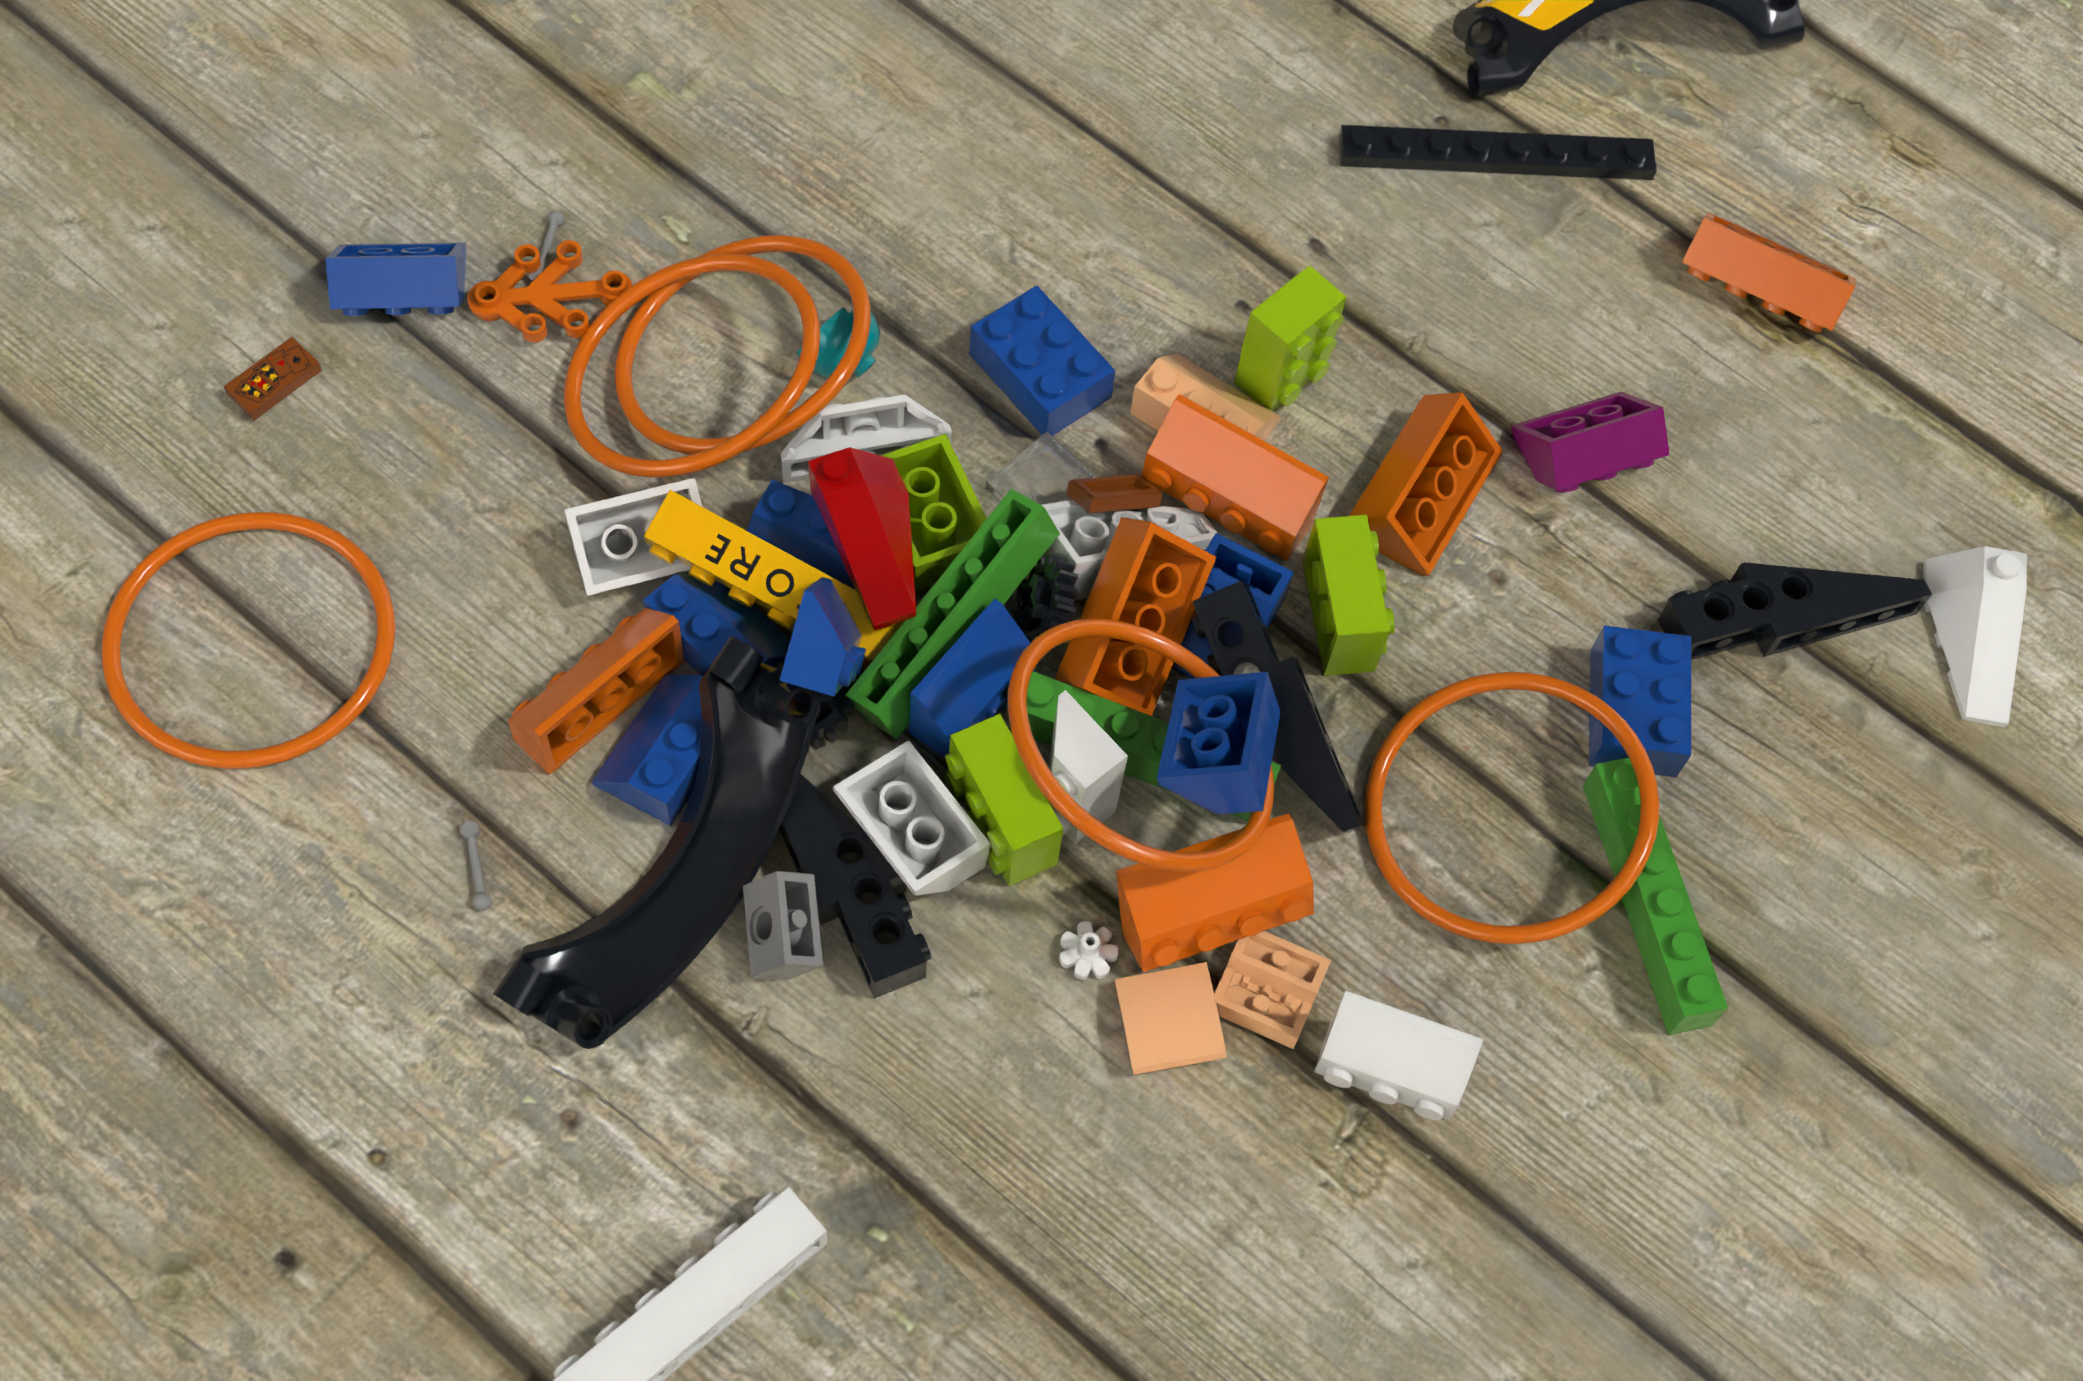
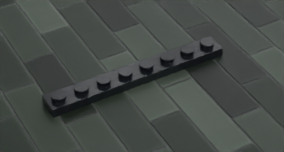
M1341 125L1339 132L1341 167L1653 180L1657 172L1653 139Z

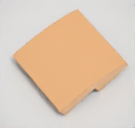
M1266 931L1239 939L1214 993L1219 1017L1294 1049L1331 960Z
M1207 962L1115 979L1133 1075L1227 1058Z

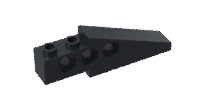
M1744 562L1739 565L1731 580L1718 581L1708 589L1692 593L1691 590H1684L1671 596L1658 621L1664 633L1691 636V660L1756 642L1763 657L1917 615L1932 593L1926 581L1922 579ZM1746 604L1751 605V606L1754 607L1755 609H1751V608L1748 607ZM1706 614L1713 616L1716 620L1709 618Z
M1241 580L1194 600L1193 604L1197 613L1192 614L1191 619L1201 640L1204 638L1208 639L1213 654L1207 656V659L1212 669L1220 676L1240 674L1245 667L1250 665L1257 666L1260 672H1268L1281 711L1272 759L1281 765V769L1342 832L1350 833L1365 827L1299 660L1290 657L1279 661L1250 586ZM1238 624L1243 629V640L1236 647H1226L1223 641L1224 631L1230 625Z
M800 774L795 792L779 831L797 872L814 874L820 924L836 918L839 919L874 999L926 978L927 960L931 959V953L923 934L915 935L908 920L912 919L913 915L904 893H902L906 891L907 885L869 836ZM853 852L860 855L861 859L855 863H845L839 857L844 853ZM869 891L874 892L880 898L874 903L867 904L859 901L857 896L862 892ZM888 931L894 933L898 939L891 944H882L876 941L875 936L880 932Z

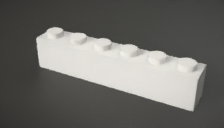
M790 1187L786 1188L779 1195L776 1191L769 1193L753 1208L755 1215L743 1225L739 1226L737 1223H734L722 1231L714 1241L716 1247L701 1259L698 1255H695L683 1263L674 1274L677 1279L664 1290L660 1291L659 1288H655L644 1295L634 1307L637 1312L622 1324L619 1321H615L605 1327L594 1339L597 1345L580 1358L578 1354H575L559 1365L553 1373L555 1376L553 1381H664L828 1244L827 1230Z

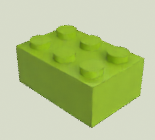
M1312 266L1306 267L1250 312L1234 384L1251 399L1273 412L1281 405L1287 407L1293 403L1306 384L1310 381L1317 383L1328 372L1330 368L1328 363L1330 354L1337 344V340H1335L1336 333L1344 320L1342 312L1347 297Z
M946 433L881 455L893 459L909 492L915 592L930 588L936 583L987 519Z
M1367 515L1316 518L1302 559L1323 676L1375 672L1381 655L1386 654L1387 639L1389 635L1394 634V614L1391 608H1386L1383 597L1387 590L1386 575L1383 569H1378L1376 562L1379 552L1378 536L1376 531H1370Z
M1001 714L950 735L949 754L945 756L948 765V773L944 774L945 782L955 799L961 797L967 808L965 812L991 843L987 861L995 875L1002 873L1007 885L1011 886L1057 865L1064 828L1048 799L1039 790L1028 773L1019 755L1013 736Z

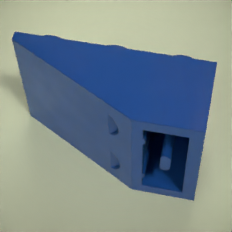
M1215 533L1205 551L1217 558L1201 597L1242 580L1250 586L1268 630L1287 597L1294 572ZM1191 619L1181 646L1209 665L1207 656L1213 654L1207 638L1202 640L1199 638ZM1230 625L1224 631L1223 641L1226 647H1236L1243 640L1244 633L1240 625ZM1175 662L1173 663L1171 669L1190 679H1195L1188 671Z

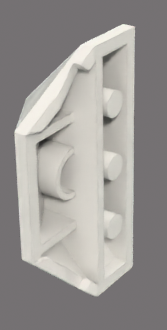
M905 394L886 398L875 397L868 401L844 405H829L805 423L780 453L783 483L809 479V460L848 447L877 455H884L945 433L951 443V427L948 423Z

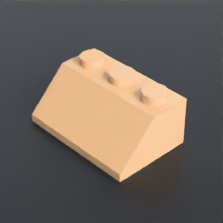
M1178 353L1157 358L1135 385L1130 414L1159 431L1175 398L1181 394L1265 441L1281 419V416Z

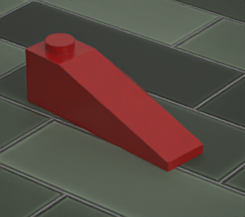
M848 447L809 460L808 470L811 493L873 630L875 631L915 617L916 602L909 492L893 459Z

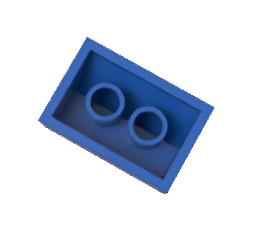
M466 243L339 245L325 258L330 309H342L343 315H365L369 313L368 309L385 308V313L388 315L411 313V308H428V313L448 314L454 312V307H459L464 300Z
M772 479L752 513L747 531L855 590L814 497Z
M689 571L677 572L643 599L644 608L671 614L679 620L684 660L702 676H704L729 636L741 640L764 657L762 663L775 668L776 662L780 661L783 664L785 662L791 640L754 605L751 608L728 596L730 588L717 581H714L713 585L709 586L689 575Z
M821 577L804 590L779 681L834 697L843 686L849 687L851 680L854 681L856 674L859 675L866 649L859 647L862 634L831 579Z
M994 599L910 693L909 733L943 758L949 754L950 735L995 715H1002L1007 707L1011 674L1018 658L1030 644V641L1001 602Z
M1268 672L1178 680L1157 774V781L1160 786L1215 814L1263 811L1281 713Z
M664 675L592 780V784L671 826L690 798L697 773L702 738L699 683L703 676Z

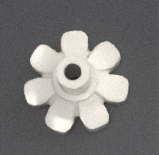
M1088 921L1078 924L1077 935L1070 931L1065 932L1060 941L1061 947L1065 949L1059 955L1061 966L1067 969L1075 965L1074 977L1082 980L1088 978L1090 970L1093 971V974L1098 979L1106 977L1110 972L1107 962H1114L1118 958V947L1108 944L1111 941V932L1107 928L1101 927L1094 933L1092 924Z

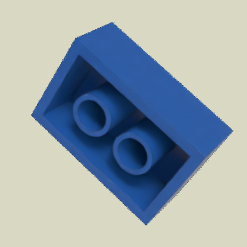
M1038 285L971 326L969 355L1045 440L1112 398L1116 370Z
M1604 625L1591 648L1590 693L1611 706L1629 724L1645 748L1655 775L1677 777L1691 757V636ZM1590 714L1589 767H1594L1598 763L1629 758L1613 733Z

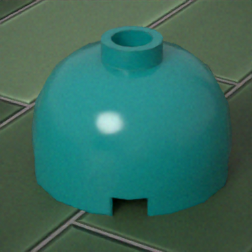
M842 307L820 327L819 354L813 371L817 375L828 379L842 359L852 333L853 310L848 312ZM872 312L866 347L854 371L858 378L876 362L872 354L879 345L880 329ZM801 347L796 353L798 357H800Z

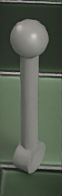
M553 211L548 216L550 225L540 251L541 266L537 271L528 273L530 283L543 272L557 228L564 223V216L559 211Z
M466 821L461 825L460 832L468 844L476 895L473 897V906L478 910L484 911L491 905V898L485 893L476 841L480 835V830L476 822Z

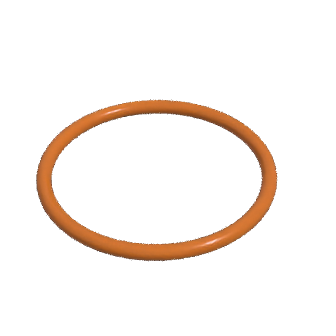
M787 235L758 236L734 241L700 255H752L766 252H788L806 255L832 268L842 278L852 298V333L845 353L836 369L810 398L788 413L765 437L745 451L780 439L814 418L839 394L849 381L866 347L871 323V308L868 292L861 276L853 265L836 250L811 239ZM701 274L673 282L651 293L631 319L623 335L615 364V385L619 403L625 416L634 428L644 437L661 447L690 455L710 449L733 436L722 438L686 437L670 432L654 423L641 409L635 397L632 383V365L638 343L655 314L678 290Z
M713 254L695 257L667 266L648 275L621 293L596 317L575 349L567 370L564 385L565 414L575 439L591 457L601 464L618 472L633 476L672 477L685 475L713 467L735 457L765 437L783 420L799 400L811 378L820 347V323L813 299L805 286L785 268L762 258L742 254ZM715 271H742L753 273L775 282L792 297L801 315L803 325V342L798 364L787 386L777 400L754 423L737 435L719 445L696 454L666 460H646L625 456L613 451L601 443L589 429L581 404V387L587 364L595 348L610 327L625 312L646 296L664 286L690 276Z
M249 512L219 517L197 524L165 541L144 558L124 581L113 600L103 630L101 650L104 679L109 694L125 721L142 738L173 757L193 764L223 769H247L277 764L304 755L325 744L348 727L364 711L383 682L391 661L395 638L394 609L386 583L377 567L354 542L340 532L314 520L285 513ZM253 529L287 531L312 538L329 546L342 555L361 575L372 597L377 620L376 645L369 668L356 691L335 714L311 731L281 744L260 749L227 751L197 746L180 740L162 730L142 712L127 688L122 672L120 646L125 621L133 602L149 579L162 566L198 543L236 531Z
M1082 619L1059 624L1036 637L1023 650L1011 674L1008 688L1007 707L1013 739L1028 773L1039 790L1052 806L1080 832L1111 852L1133 862L1153 868L1182 872L1218 868L1239 858L1257 842L1270 819L1273 807L1274 776L1272 765L1263 811L1252 812L1247 824L1232 840L1214 849L1201 852H1171L1153 848L1129 839L1107 827L1082 808L1065 791L1046 765L1030 729L1027 714V690L1030 677L1041 658L1051 649L1064 642L1085 637L1119 639L1146 647L1163 655L1188 671L1195 678L1220 676L1201 658L1170 638L1135 624L1109 619Z
M1500 672L1474 676L1452 683L1421 700L1395 724L1379 748L1369 772L1365 789L1364 818L1368 843L1382 875L1397 895L1420 916L1440 928L1472 940L1496 944H1525L1557 938L1588 925L1617 904L1631 889L1642 873L1656 839L1659 823V794L1654 769L1645 748L1629 724L1611 706L1587 690L1561 679L1528 672ZM1498 690H1527L1545 693L1571 702L1590 713L1613 733L1627 753L1635 771L1641 802L1640 822L1632 851L1626 863L1612 882L1596 897L1580 908L1561 917L1540 923L1515 926L1492 925L1460 917L1443 909L1418 891L1399 868L1391 853L1383 825L1382 801L1386 777L1397 752L1411 733L1431 715L1447 705L1475 694Z

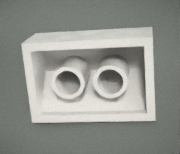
M695 478L564 509L565 519L587 596L671 576L677 572L689 571L691 569L690 566L677 559L671 565L650 554L651 545L646 543L644 535L669 490L702 506Z
M1065 690L1058 695L1049 769L1065 791L1082 808L1103 823L1116 813L1128 755ZM1050 803L1064 828L1063 835L1066 834L1074 844L1083 839L1086 835L1067 821Z
M909 740L833 786L835 794L914 896L949 891L986 867L991 843Z
M1345 990L1329 1023L1314 1072L1323 1075L1324 1080L1334 1086L1341 1088L1354 1086L1368 1091L1370 1097L1385 1104L1399 1102L1413 1107L1418 1115L1426 1119L1441 1120L1443 1118L1450 1120L1460 1104L1484 1039Z

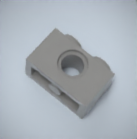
M775 871L743 885L751 978L789 980L823 967L814 874Z

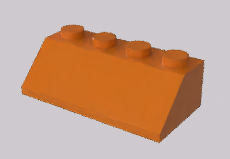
M1710 212L1704 217L1682 263L1689 266L1687 273L1707 282H1709L1711 276L1726 283L1724 287L1726 291L1744 299L1747 298L1749 293L1763 299L1761 304L1763 308L1781 316L1784 315L1786 310L1801 317L1798 322L1799 324L1818 333H1821L1823 328L1833 330L1856 287V278Z
M1463 392L1423 395L1349 515H1367L1370 531H1376L1378 536L1379 553L1422 576H1429L1503 452Z
M1181 394L1175 398L1146 454L1141 474L1143 478L1160 491L1185 503L1191 510L1202 512L1204 515L1222 524L1228 531L1240 534L1259 545L1267 553L1275 554L1286 561L1289 560L1312 527L1329 479L1325 474Z
M1121 517L1079 620L1109 619L1123 621L1155 631L1181 645L1190 624L1191 615L1195 611L1193 601L1201 597L1217 557L1150 521ZM1106 637L1077 638L1070 640L1055 680L1152 716L1174 662L1157 652L1128 641Z
M644 608L636 616L626 617L619 623L614 634L601 644L597 643L589 647L582 655L580 662L569 671H563L555 675L541 694L533 700L524 701L514 710L511 718L508 720L513 740L545 772L551 775L656 687L664 675H670L685 662L679 620L671 614L649 608Z
M1289 813L1269 819L1260 838L1245 854L1218 868L1182 872L1153 868L1138 863L1116 871L1122 935L1143 973L1314 914L1313 879L1294 821ZM1242 829L1174 852H1201L1214 849L1232 840Z

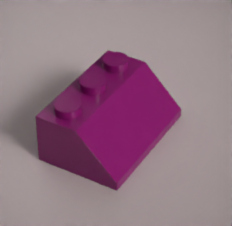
M1624 392L1614 393L1511 425L1512 435L1537 482L1553 488L1556 492L1574 491L1580 487V483L1592 479L1597 481L1612 479L1617 476L1618 471L1627 468L1641 469L1650 467L1654 464L1655 459L1670 455L1664 408Z

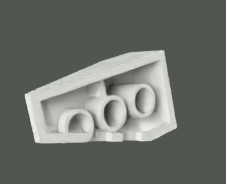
M1074 500L1042 505L1060 533L1042 557L1046 558L1047 555L1066 559L1069 563L1075 565L1073 573L1078 574L1079 577L1075 583L1076 589L1079 590V595L1074 600L1089 597L1121 517L1150 521L1203 550L1208 547L1215 533L1218 534L1202 512H1195L1190 508L1160 506L1149 508L1147 512L1119 510L1088 513Z
M1982 546L1928 558L1923 563V580L1926 581L1932 595L1924 606L1926 612H1931L1937 629L1934 637L1938 648L1943 647L1950 668L1947 676L1961 718L1965 721L2006 728L2010 718L2027 593V554Z

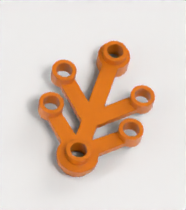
M566 240L557 246V258L530 285L514 288L527 273H533L541 266L539 250L531 244H524L515 250V262L496 281H482L474 285L468 293L467 301L472 313L480 319L495 321L501 318L521 331L524 339L529 342H540L547 336L548 331L545 318L537 313L525 315L515 306L530 305L562 326L568 336L582 338L590 326L588 315L580 309L568 310L558 302L600 298L601 302L608 306L621 293L631 287L632 282L626 274L621 271L612 270L605 273L600 280L556 284L570 269L577 268L583 261L581 246L575 241ZM569 252L575 253V255L572 257L563 256L564 254ZM527 256L534 257V258H533L532 260H530V261H523V260H522L524 257H527ZM612 285H620L619 287L615 288L610 287ZM487 297H494L490 300H484ZM574 321L583 322L580 326L570 325ZM532 325L540 326L538 330H528V327Z

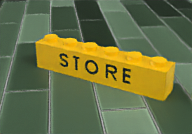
M669 490L644 535L646 543L651 545L649 553L671 565L675 559L691 567L688 574L709 586H712L714 581L730 588L728 596L750 608L754 602L770 610L767 617L788 629H791L792 625L796 623L804 590L821 577L831 579L862 634L859 647L866 649L861 667L863 670L867 669L904 623V621L874 631L856 590L672 490Z

